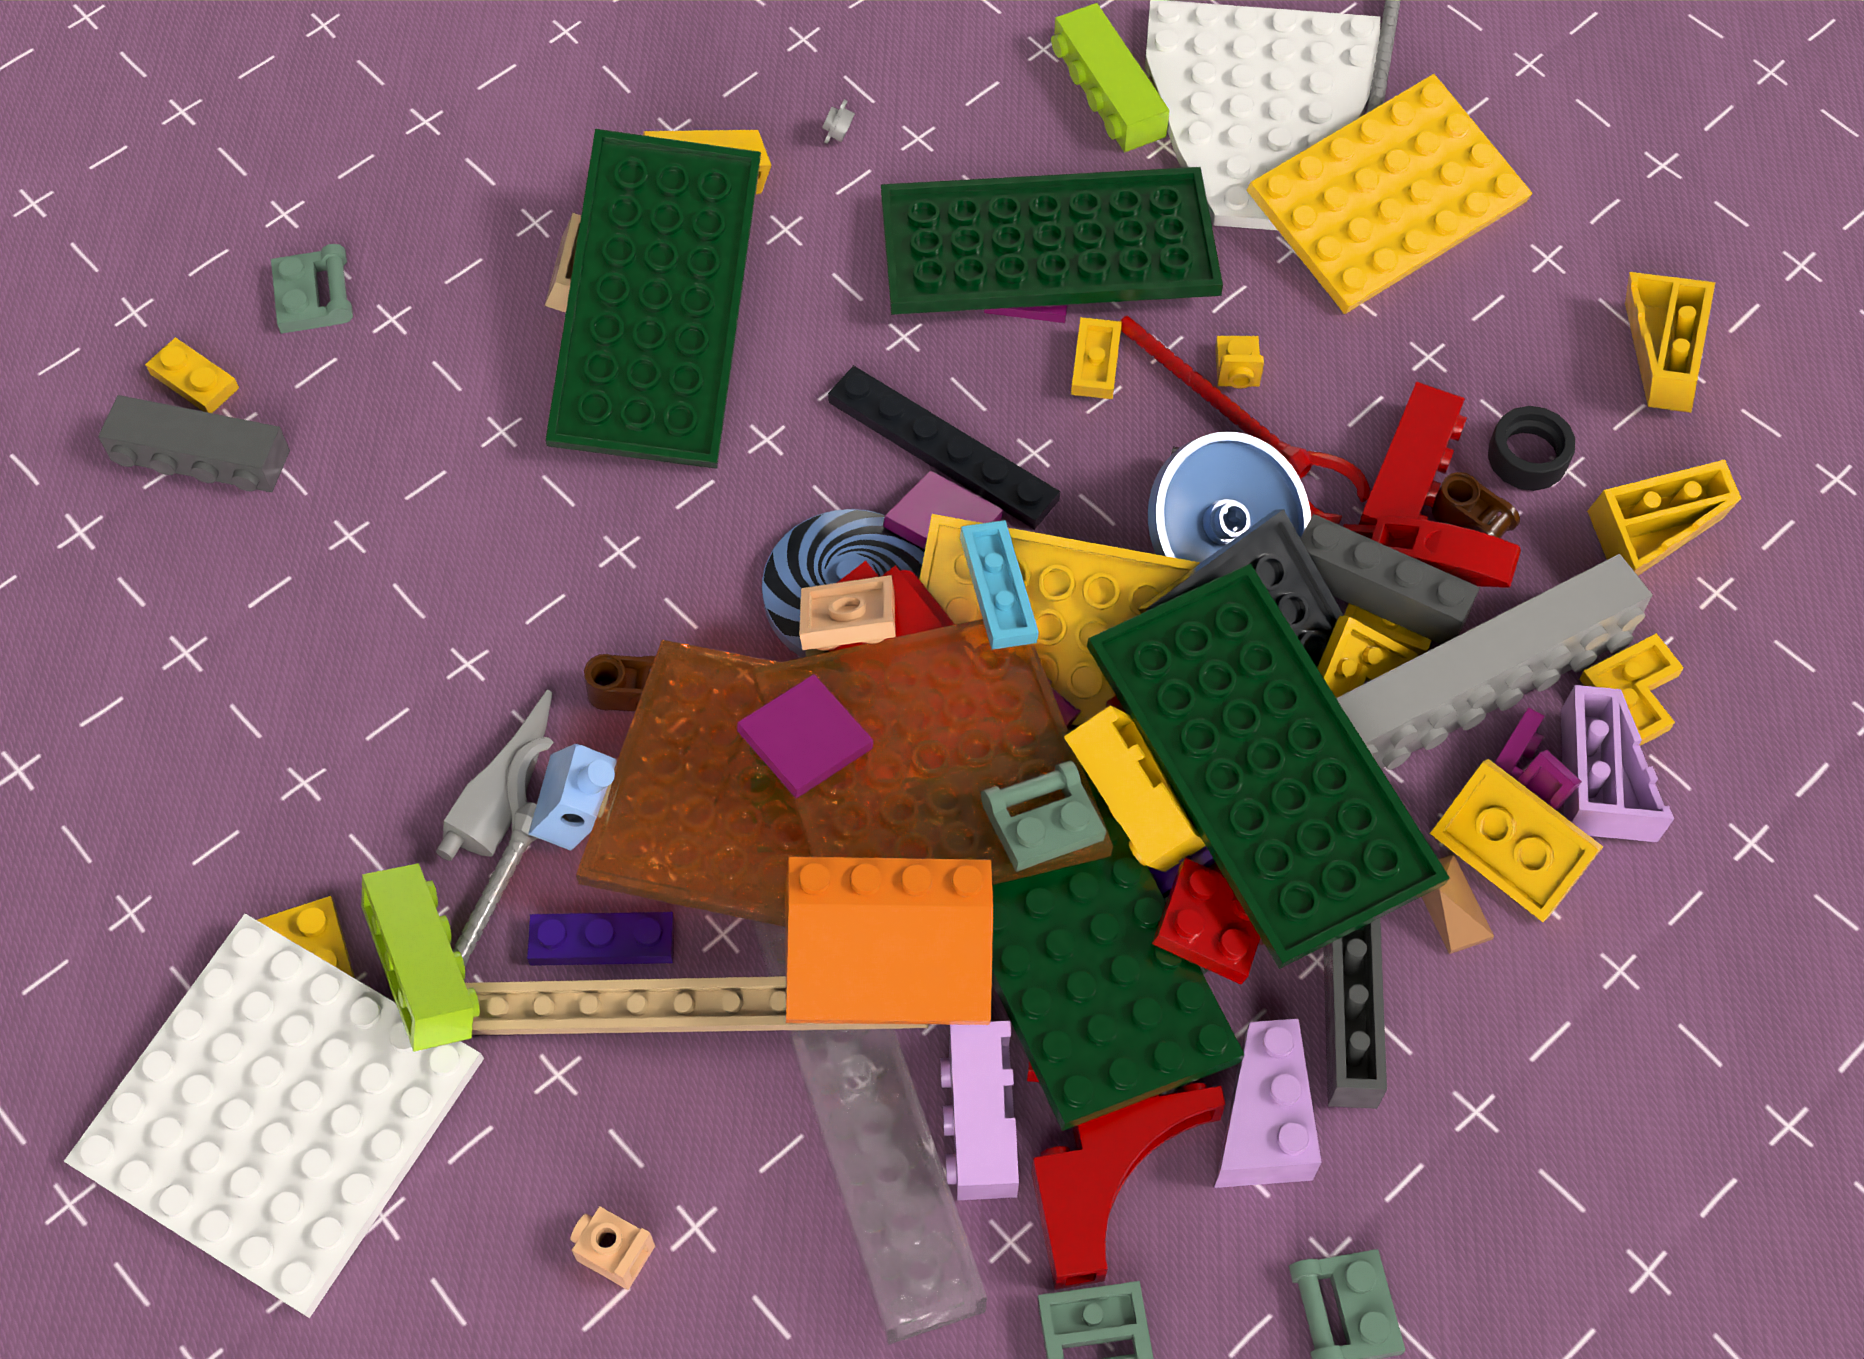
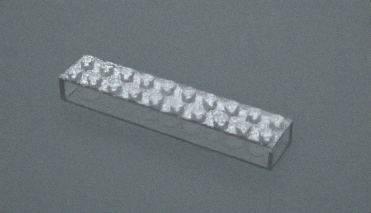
M830 843L738 870L742 895L769 977L786 976L785 880L788 858L835 857ZM895 1029L786 1030L888 1345L985 1313L987 1295Z

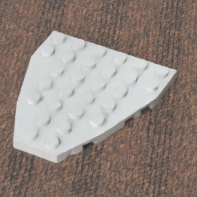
M1150 0L1145 70L1148 77H1152L1156 91L1170 110L1167 132L1180 166L1182 168L1201 167L1210 219L1213 225L1277 230L1246 190L1251 181L1363 116L1366 104L1370 98V89L1372 88L1371 84L1374 78L1373 72L1377 60L1376 54L1378 52L1380 36V16Z

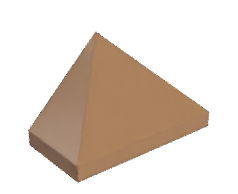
M1454 854L1438 859L1450 879L1446 885L1422 896V899L1448 953L1452 954L1493 940L1494 934Z

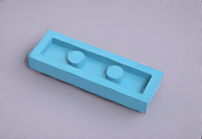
M1006 520L961 526L960 540L991 650L1037 643L1039 631Z

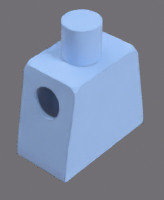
M573 744L551 754L529 835L570 851L574 849L602 821L605 815L618 766L617 760L579 744ZM566 814L569 821L565 820L562 816Z

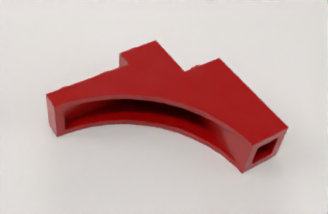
M1204 1083L1190 1084L1180 1088L1178 1093L1159 1096L1158 1094L1072 1127L1077 1150L1070 1151L1067 1146L1048 1148L1040 1153V1157L1033 1158L1031 1174L1055 1290L1105 1281L1108 1270L1106 1261L1107 1223L1121 1188L1135 1168L1152 1151L1167 1140L1194 1127L1221 1120L1226 1105L1221 1086L1207 1088V1085Z

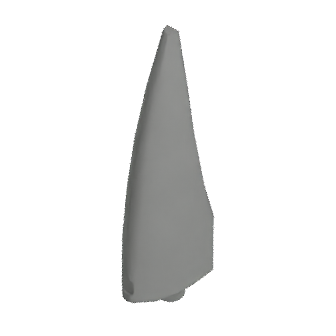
M548 689L514 737L494 760L467 784L444 819L443 840L436 849V853L441 858L452 861L460 847L481 856L492 857L495 853L497 846L502 841L512 822L507 794V778L510 764L516 752L524 744L536 738L544 737L552 699V692ZM539 753L531 761V764L527 771V777L525 782L526 790L530 782L532 773L534 771L535 765L537 763Z

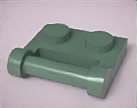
M329 244L324 246L321 251L271 259L276 318L281 334L344 324L353 318L352 304L347 300L343 266L347 263L346 250L343 246ZM327 271L330 302L327 306L320 307L317 272Z
M1071 760L1057 764L1055 771L1003 789L994 786L981 791V801L985 812L1016 872L1104 841L1107 831L1081 784L1077 767ZM1059 789L1062 790L1066 797L1065 799L1013 817L1009 815L1006 809Z
M1378 1249L1319 1260L1306 1259L1289 1265L1292 1282L1299 1285L1315 1349L1310 1352L1312 1359H1383L1399 1356L1405 1352V1346ZM1330 1278L1347 1345L1338 1346L1334 1344L1318 1280Z
M1140 1281L1038 1295L1037 1302L1046 1359H1064L1063 1349L1131 1339L1134 1354L1101 1359H1154Z

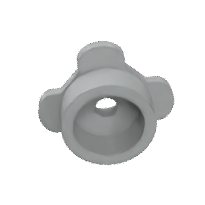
M843 100L840 109L831 107L822 126L823 129L829 131L824 143L828 144L831 137L840 142L843 141L855 115L854 112L845 108L847 100Z

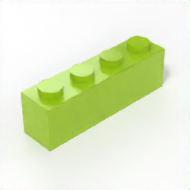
M1098 3L1055 17V31L1051 37L1053 51L1058 58H1063L1069 68L1072 81L1076 85L1080 84L1086 93L1091 110L1098 112L1103 119L1108 136L1112 140L1116 139L1124 153L1165 138L1170 110Z
M419 863L362 874L361 907L413 1052L471 1039L473 1018L478 1017L480 1014L479 1001L475 989L466 988L464 982V961L459 951L453 952L450 946L452 938L449 921L445 915L439 916L437 912L438 897L433 881L425 880Z

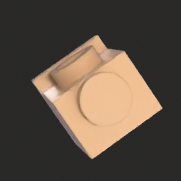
M600 1206L593 1217L584 1214L579 1219L570 1238L575 1243L572 1252L578 1262L626 1290H629L655 1248L650 1232L643 1228H637ZM606 1233L616 1235V1241L612 1246L608 1248L599 1246Z

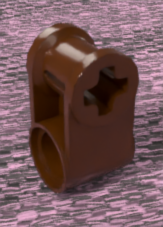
M1463 472L1451 473L1445 477L1432 507L1434 518L1440 523L1475 530L1501 538L1506 531L1514 530L1520 524L1519 513L1511 503L1495 495L1473 476Z
M596 655L586 663L584 669L588 699L594 707L604 711H634L650 715L664 713L670 707V699L666 692L668 678L672 676L674 666L672 662L659 656ZM603 679H611L615 681L614 683L606 686L597 684L599 681Z

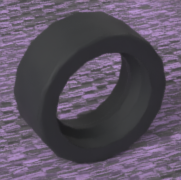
M1536 406L1514 408L1503 415L1496 425L1489 443L1488 459L1493 471L1504 482L1518 489L1531 491L1546 489L1559 482L1567 471L1575 453L1576 438L1570 425L1559 414L1551 410ZM1520 433L1535 434L1545 439L1554 448L1556 457L1551 462L1541 464L1527 462L1517 457L1509 449L1507 439L1512 435Z

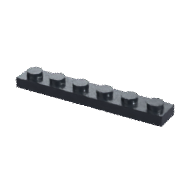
M854 365L828 393V400L831 405L980 497L1003 509V511L1034 530L1059 502V490Z

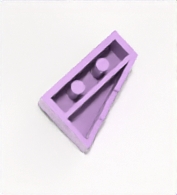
M1574 685L1560 710L1562 764L1578 777L1582 783L1564 802V817L1589 836L1658 842L1673 822L1674 817L1670 807L1664 806L1655 784L1658 778L1653 766L1648 767L1639 745L1642 739L1621 689Z
M1299 1019L1250 1022L1242 1043V1050L1245 1056L1242 1062L1238 1064L1214 1188L1313 1181L1322 1162Z
M1010 1021L990 1022V1025H950L949 1058H940L941 1088H951L952 1105L943 1106L944 1136L954 1135L955 1151L954 1154H945L947 1185L956 1184L957 1201L1017 1198L1019 1175L1016 1119L1014 1118L1012 1094L1014 1082L1009 1052L1011 1037Z

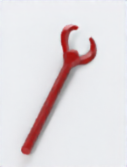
M1127 315L1120 320L1122 322L1121 332L1132 341H1135L1142 349L1144 348L1149 355L1154 356V359L1160 364L1162 363L1169 371H1172L1176 377L1182 379L1187 386H1190L1193 391L1200 394L1204 400L1210 402L1215 409L1219 410L1226 418L1228 417L1232 423L1238 425L1243 432L1275 448L1291 464L1300 479L1309 473L1313 465L1332 469L1352 481L1357 488V496L1361 503L1369 498L1370 487L1367 478L1354 464L1331 454L1307 451L1304 448L1291 446L1282 440L1280 441L1277 436L1270 433L1263 425H1260L1256 419L1250 417V414L1241 409L1234 401L1232 402L1229 397L1222 394L1218 388L1212 386L1207 379L1202 378V375L1196 370L1194 371L1191 366L1184 363L1180 357L1175 356L1169 348H1166L1159 340L1157 341L1153 335L1147 333L1132 318ZM1309 501L1311 518L1315 514L1335 524L1341 522L1342 515L1325 513L1317 509Z

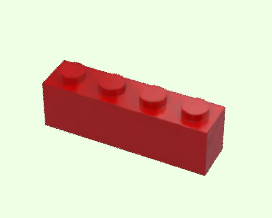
M1416 381L1363 510L1359 525H1376L1379 516L1428 519L1421 512L1424 505L1433 507L1441 483L1434 481L1437 472L1446 474L1455 451L1447 446L1450 439L1459 441L1467 417L1460 415L1465 401L1464 397Z

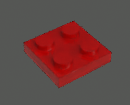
M1185 858L1176 873L1152 944L1242 985L1249 976L1260 936L1225 877L1218 872Z

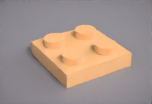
M892 575L801 588L799 635L802 650L818 649L826 651L834 649L839 645L858 642L875 644L886 638L896 637L895 596Z

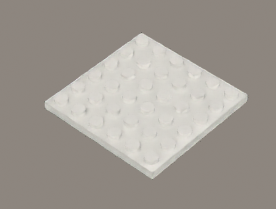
M244 914L64 1162L310 1318L484 1060V1057L480 1052L461 1041L413 1052L394 1001L249 915Z

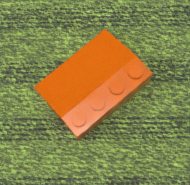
M789 857L785 880L786 1023L990 1025L993 940L991 860Z

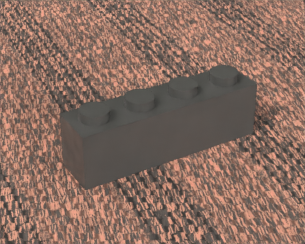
M117 395L98 435L110 460L121 466L132 467L136 465L154 469L164 475L176 473L194 477L205 483H214L216 481L231 484L245 491L261 490L272 493L290 452L279 426Z
M1313 514L1300 537L1334 597L1441 645L1459 636L1480 589L1476 585Z
M1380 918L1323 947L1328 1106L1377 1109L1387 1091Z

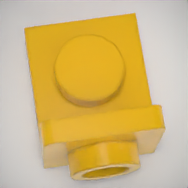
M1217 336L1215 352L1218 386H1232L1239 389L1259 387L1264 367V357L1260 355L1259 336Z

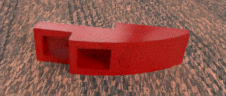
M1379 516L1376 525H1343V527L1481 587L1510 588L1521 553L1519 545L1501 538L1429 520Z

